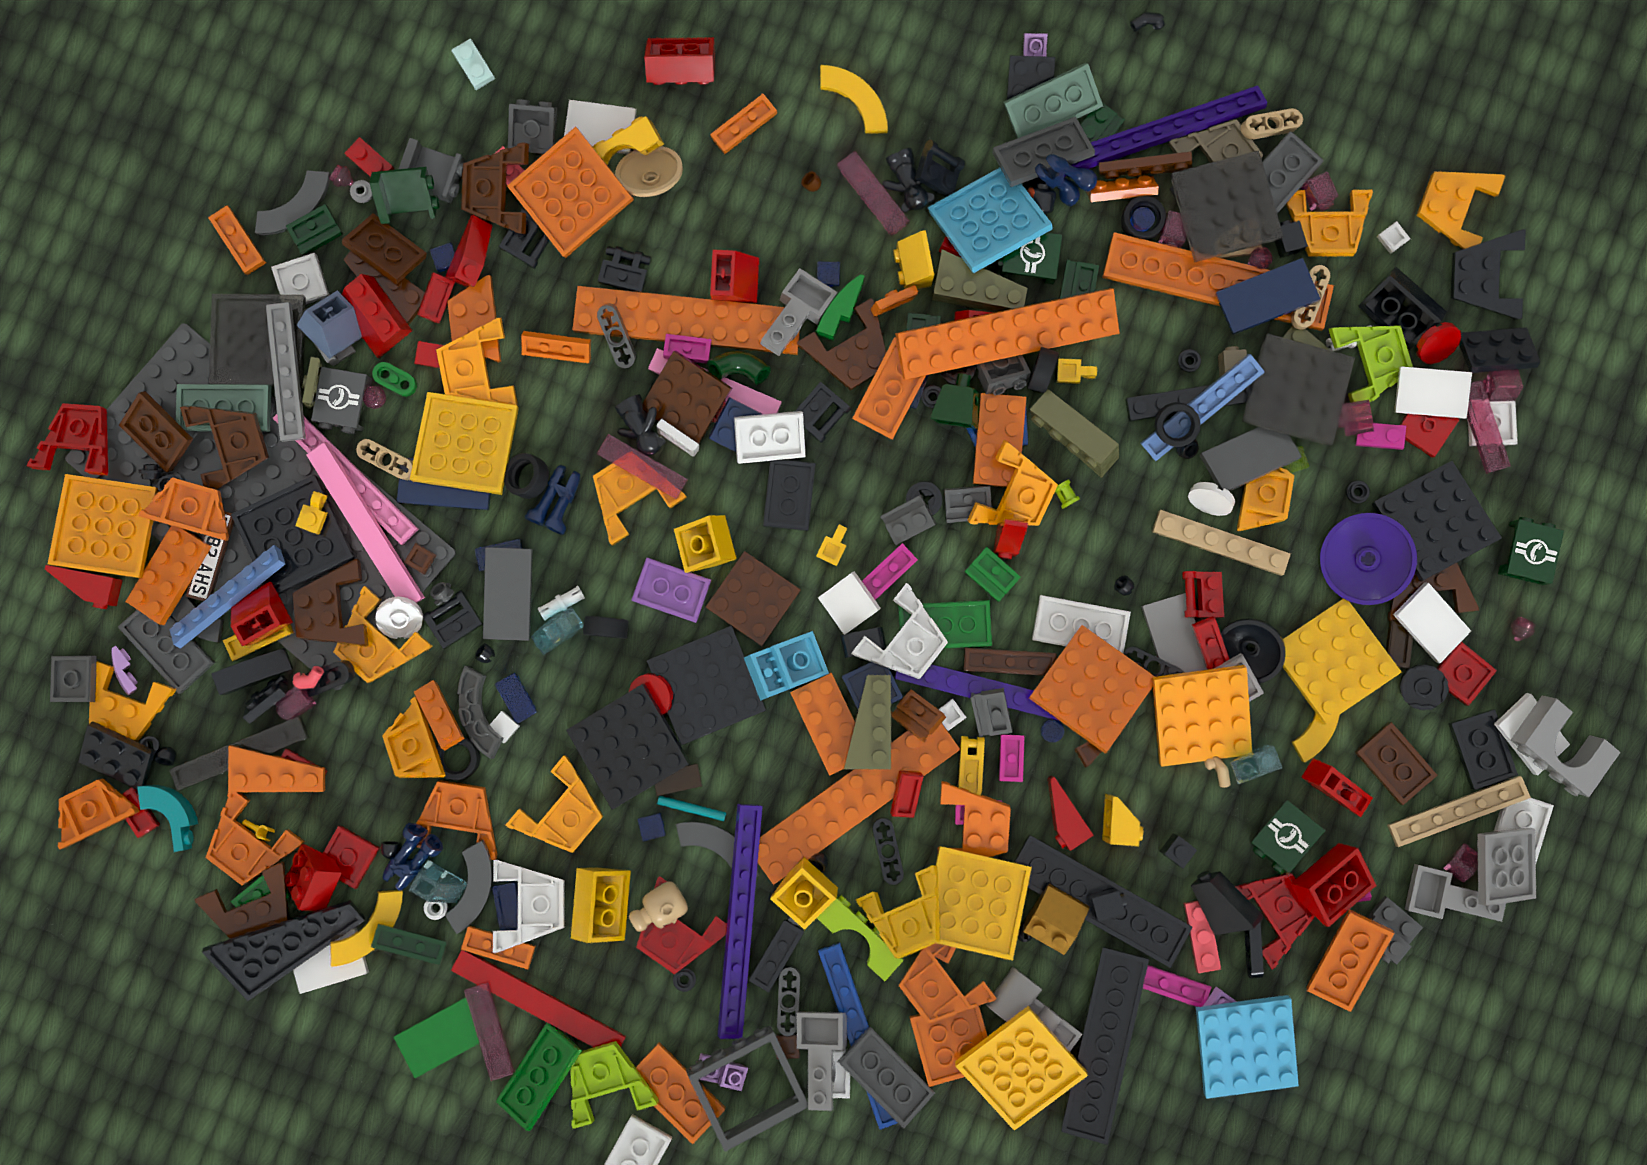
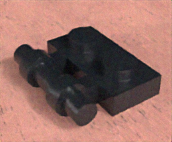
M607 246L606 255L613 256L612 261L603 259L598 283L643 293L648 271L641 269L640 265H650L652 257L644 255L640 251L631 252L624 250V247L616 246V248ZM622 259L633 261L632 266L621 264L620 262Z
M280 675L277 679L270 680L260 692L256 691L251 695V699L245 703L243 718L249 724L286 695L288 686L285 683L287 679Z

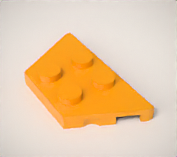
M1279 468L1244 485L1237 531L1282 522L1288 518L1294 475L1286 469Z
M413 697L410 700L412 704L404 714L400 713L395 719L394 724L382 735L394 774L399 778L445 777L446 775L428 721L417 698Z

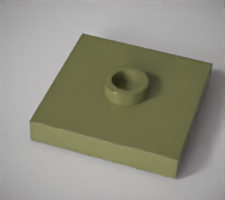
M311 357L308 374L304 376L303 389L305 390L302 403L308 409L314 408L321 367H324L321 360L315 357Z

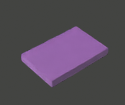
M646 558L631 601L697 623L711 579L690 572L685 573L682 569Z

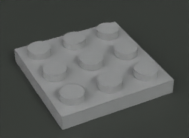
M1527 827L1479 833L1477 843L1479 904L1489 906L1535 899V829Z

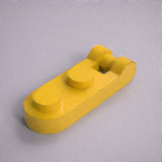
M961 736L958 788L962 787L969 790V792L981 795L985 739L984 737L968 739V736ZM968 748H976V755H968Z

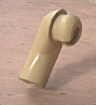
M1214 756L1212 759L1209 758L1204 761L1205 767L1208 770L1213 768L1216 770L1220 787H1229L1231 785L1228 767L1219 757Z

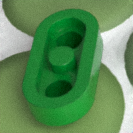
M387 362L378 363L373 368L372 376L378 384L403 397H408L415 393L417 382L410 374ZM388 371L389 377L384 379L383 374ZM405 382H409L407 389L402 387Z

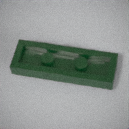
M378 923L371 947L440 965L447 941Z

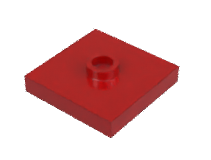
M1406 414L1399 425L1406 426V441L1433 458L1460 419Z

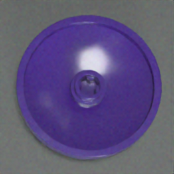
M1361 513L1342 520L1328 533L1321 548L1320 565L1327 584L1340 597L1356 604L1375 605L1395 598L1406 589L1416 570L1417 551L1412 537L1400 523L1385 515Z

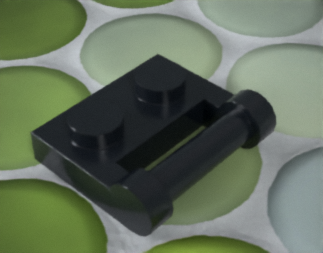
M928 140L924 146L915 179L947 197L955 191L960 171L965 166V160L960 157H954L938 147L935 141ZM933 155L950 164V169L948 170L932 160Z
M522 208L521 212L526 213V234H520L509 229L499 247L535 269L538 265L537 260L550 240L543 233L530 256L524 254L540 227L530 214Z
M820 382L795 411L803 412L804 429L822 443L826 439V434L844 414L849 413L851 408ZM834 403L838 408L819 430L814 427L815 423Z
M462 590L455 593V597L435 610L427 611L423 614L424 620L443 649H446L483 625V622ZM461 604L463 606L462 610L439 625L436 623L437 618L457 605Z

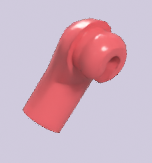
M314 666L307 676L304 673L301 676L300 672L296 673L293 676V685L298 689L314 688L323 675L324 670L319 666Z

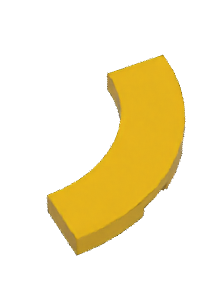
M821 65V90L833 91L848 97L857 106L862 116L865 133H888L886 114L874 90L863 79L845 69Z
M1315 712L1313 721L1305 732L1292 741L1303 763L1312 759L1326 746L1336 729L1339 715L1324 724Z
M402 890L378 891L377 903L368 923L353 935L342 940L330 942L331 967L354 962L375 949L371 947L377 925L379 923L390 927L394 926L401 909Z

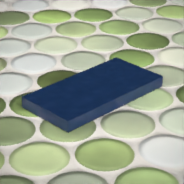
M1303 258L1215 293L1232 335L1316 303L1321 299Z
M400 465V469L407 473L409 471L406 466ZM399 478L397 503L489 510L491 493L413 482Z

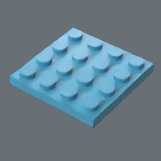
M1001 168L992 171L928 207L930 215L972 273L977 272L1053 229L1050 220L1023 185L1019 184L1010 187Z
M1289 995L1196 1007L1203 1090L1206 1099L1299 1086L1292 1003Z

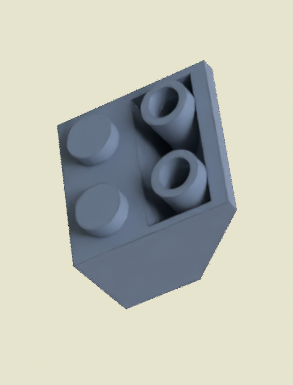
M338 290L305 310L297 324L329 359L362 337L354 307Z

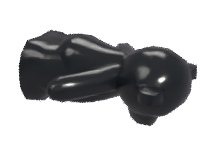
M912 148L903 149L886 158L890 169L896 175L899 182L885 180L882 185L889 190L904 192V203L901 206L903 212L921 210L928 202L934 200V195L927 193L921 186L922 183L915 179L917 172Z
M640 394L631 396L616 405V412L630 428H620L617 432L622 437L637 439L638 457L645 458L659 452L666 441L651 430L655 422L657 409L651 407L648 413L643 410Z

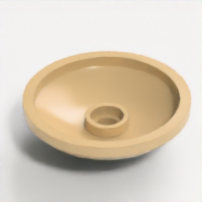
M661 146L646 156L634 150L624 156L618 163L615 176L630 195L652 197L668 191L679 181L683 172V165L679 155L667 147Z

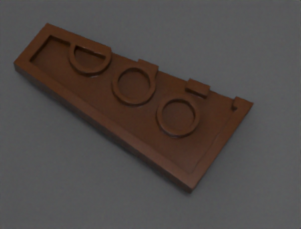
M1191 151L1099 163L1100 175L1105 177V179H1115L1124 175L1139 176L1141 174L1193 171Z
M350 251L343 259L357 277L360 274L373 276L409 325L417 315L425 292L405 277L397 285Z

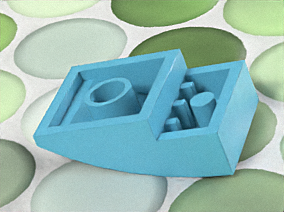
M813 631L744 657L760 701L829 674Z

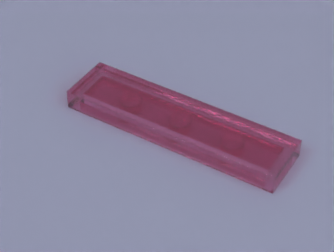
M856 151L837 164L838 169L891 236L909 224L908 218Z
M1482 380L1473 382L1470 386L1467 419L1487 474L1510 467L1511 465Z
M609 434L597 452V455L676 500L688 481L683 476Z
M486 982L465 989L464 992L490 1080L493 1081L514 1074L515 1071L489 983Z

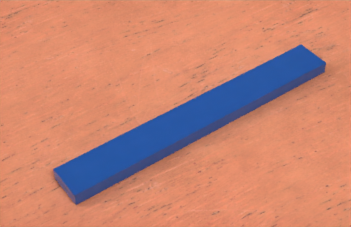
M838 942L818 949L838 1010L839 1012L846 1013L847 1037L850 1045H852L869 1025L841 944ZM867 1092L879 1129L897 1124Z

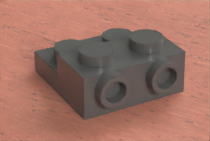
M516 99V104H509L508 148L525 142L529 144V152L542 154L547 152L555 145L558 107H552V102L538 101V106L530 105V100Z
M1022 355L976 364L979 370L978 378L985 393H993L995 396L1001 395L1008 388L1014 387L1015 390L1024 388L1031 374Z
M1386 896L1379 901L1367 916V918L1394 931V935L1381 957L1387 964L1390 962L1398 964L1412 947L1409 944L1423 928Z

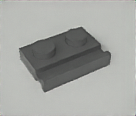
M990 485L944 489L946 522L968 521L975 502L991 507Z
M922 495L880 516L895 545L937 524Z
M1004 688L981 691L978 694L971 693V702L979 737L1013 732Z

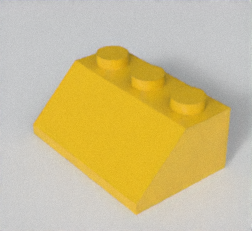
M577 868L571 939L586 943L625 941L630 870Z

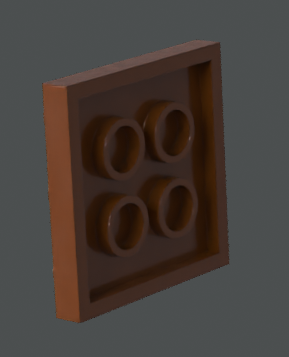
M673 351L642 404L643 410L648 413L651 407H655L657 409L656 420L660 421L663 419L699 444L731 392L732 387L684 355Z
M744 551L706 608L763 646L801 590Z

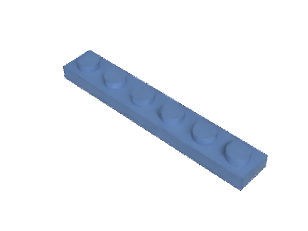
M1248 354L1187 405L1197 412L1202 424L1265 371L1252 355ZM1178 411L1164 423L1165 432L1172 438L1184 437L1191 428L1189 416L1182 411ZM1156 431L1141 442V445L1155 461L1173 448L1164 443L1157 436Z
M273 545L235 577L227 581L214 594H211L199 606L191 610L183 619L175 623L169 629L173 645L181 649L283 567L285 561L281 550Z

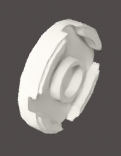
M1209 482L1194 484L1188 495L1189 501L1194 507L1211 515H1227L1231 513L1235 504L1234 496L1227 489L1224 488L1222 491L1217 488L1218 485Z
M399 596L388 598L377 608L376 625L384 635L390 638H410L415 632L420 630L423 613L419 605L409 598Z

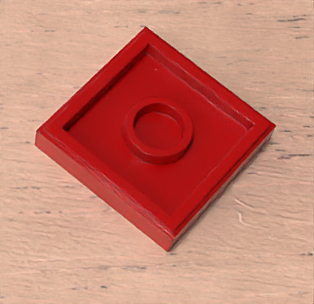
M1462 641L1437 667L1448 681V692L1465 706L1471 704L1497 671Z
M340 825L337 827L323 854L333 858L341 871L339 881L357 889L380 847Z

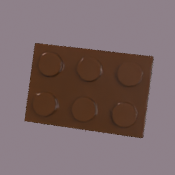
M374 213L342 239L343 246L396 285L426 259L425 251L387 223L381 224L379 217Z
M146 391L138 393L119 424L166 473L173 471L193 440Z
M1388 722L1355 751L1357 756L1400 805L1407 803L1438 776L1392 722Z

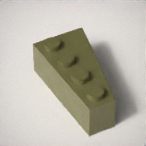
M945 250L941 251L932 300L992 312L1024 306L1027 294L1026 287L984 268L972 273L962 258Z
M1047 389L1031 407L1032 422L1040 428L1044 427L1053 439L1060 441L1071 453L1076 455L1101 478L1119 459V444Z
M891 675L866 676L844 769H891Z

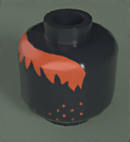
M1036 182V186L1029 187L1027 192L1047 216V214L1052 213L1054 210L1056 192L1050 189V186H1047L1046 183Z

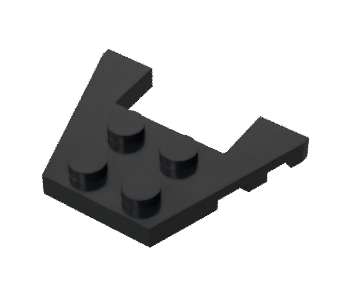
M1526 229L1454 252L1452 255L1451 299L1481 307L1497 314H1503L1513 319H1522L1523 298H1499L1501 251L1525 250Z

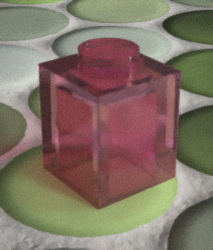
M1328 172L1307 180L1300 187L1301 190H1305L1306 201L1311 211L1318 208L1323 211L1333 206V201L1339 196Z
M1169 210L1158 243L1181 248L1186 239L1191 216Z
M1518 369L1491 371L1482 382V390L1486 393L1488 402L1515 401L1523 389Z
M1369 400L1341 404L1342 414L1337 416L1339 428L1344 427L1345 436L1374 431Z
M293 687L283 698L275 703L277 706L276 712L282 719L295 720L315 706L316 702L312 697H308L307 689Z
M1464 843L1454 852L1443 869L1453 873V876L1464 883L1478 868V852Z

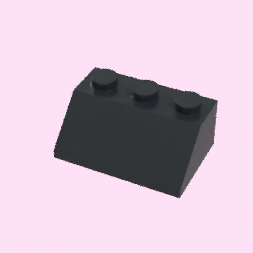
M1394 267L1358 305L1379 326H1401L1408 351L1418 343L1421 336L1429 328L1437 326L1447 312L1397 267Z

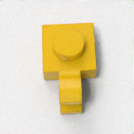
M1058 359L1057 383L1080 384L1081 377L1095 379L1097 376V367L1081 366V359Z
M314 491L310 501L311 505L303 504L295 526L315 534H320L328 514L322 511L327 495Z
M839 524L833 538L826 536L816 557L837 566L846 548V545L842 544L841 541L847 528Z

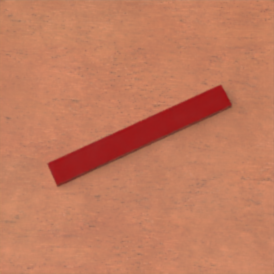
M461 950L451 969L454 973L592 1047L614 1041L621 1047L626 1038V1035L471 952Z

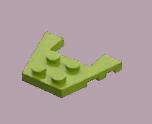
M1401 326L1329 328L1334 348H1340L1357 342L1368 379V386L1348 393L1353 413L1361 412L1368 403L1377 399L1380 396L1379 394L1397 383L1399 367L1413 368Z
M616 1041L582 1051L571 1067L573 1129L592 1124L595 1120L588 1102L590 1098L629 1087L637 1110L655 1106L659 1102L658 1097Z

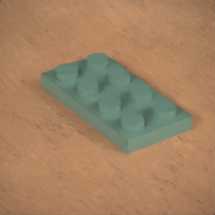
M1088 63L1075 67L1003 102L1016 138L1073 117L1080 118L1103 107Z
M177 384L176 422L185 431H212L210 423L186 427L180 407L186 405L256 413L261 431H270V385Z

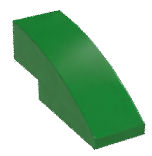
M860 274L849 282L829 304L816 330L817 336L834 341L840 321L850 322L864 283V275Z

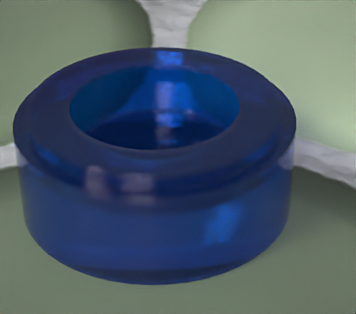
M1140 207L1131 215L1130 221L1136 230L1144 232L1149 230L1154 224L1155 216L1150 209Z
M1050 719L1041 725L1040 733L1044 740L1058 742L1064 735V727L1059 721Z

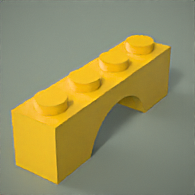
M641 116L631 122V126L626 129L616 130L610 139L597 142L593 145V148L608 165L613 155L623 149H635L646 156L664 145V142L652 121L647 116Z

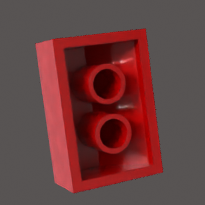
M714 37L647 39L644 56L647 83L662 85L665 82H675L676 84L683 85L687 82H697L698 84L714 82Z
M360 274L343 289L342 296L354 307L362 338L377 358L382 357L412 332V329L373 276Z
M1341 843L1334 846L1291 883L1300 903L1327 927L1332 925L1377 886L1359 849Z

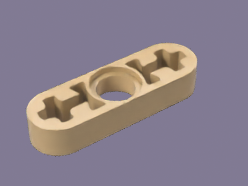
M1296 109L1252 115L1242 123L1241 132L1247 139H1258L1285 134L1290 131L1294 132L1302 124L1303 117ZM1268 119L1273 120L1275 122L1276 129H1273L1268 125Z
M1317 265L1309 271L1314 283L1316 276L1313 274L1321 273L1320 277L1323 279L1316 285L1321 299L1316 303L1293 311L1291 323L1296 329H1306L1315 320L1330 279V271L1323 265ZM1305 308L1309 309L1305 315V319L1308 321L1301 323V318L1298 316L1304 313Z
M364 439L358 443L356 451L360 458L400 479L410 480L412 460L369 439ZM366 447H369L371 450L377 452L376 455H372L365 451ZM390 454L392 458L391 463L384 466L382 459L384 455ZM398 464L406 466L409 471L406 473L402 469L397 468Z

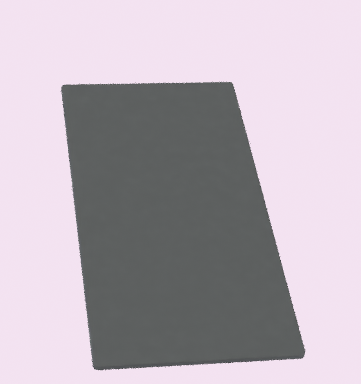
M181 324L107 409L108 476L89 474L84 471L89 451L72 449L65 457V460L84 477L157 487L159 479H141V474L138 469L143 468L144 464L157 463L119 426L138 393L146 391L176 421L177 384H259L189 325ZM271 395L270 431H262L269 458L217 489L221 492L224 511L233 514L308 477L318 476L353 551L354 559L361 561L362 581L339 586L343 628L348 624L352 615V609L357 604L361 595L360 591L364 586L368 587L382 600L366 617L377 628L375 619L377 608L383 601L395 596L306 456L308 453L296 441H280L279 425L273 419L277 414L276 399ZM186 431L193 438L192 442L173 471L166 473L163 470L161 477L174 475L180 480L204 486L200 474L223 469L212 431ZM364 474L419 529L404 545H401L380 525L423 594L453 559L456 551ZM153 521L151 534L162 542L171 525ZM235 523L215 586L217 590L252 563V559ZM188 530L201 540L203 539L204 534ZM415 543L437 555L425 575L404 563ZM348 562L279 594L293 621L291 626L294 633L278 640V642L311 670L314 666L322 668L341 661V659L333 653L337 642L313 641L296 637L293 592ZM261 583V584H260L258 587H256L254 590H256V589L260 588L261 586H263V583ZM341 685L333 689L340 690L344 685Z

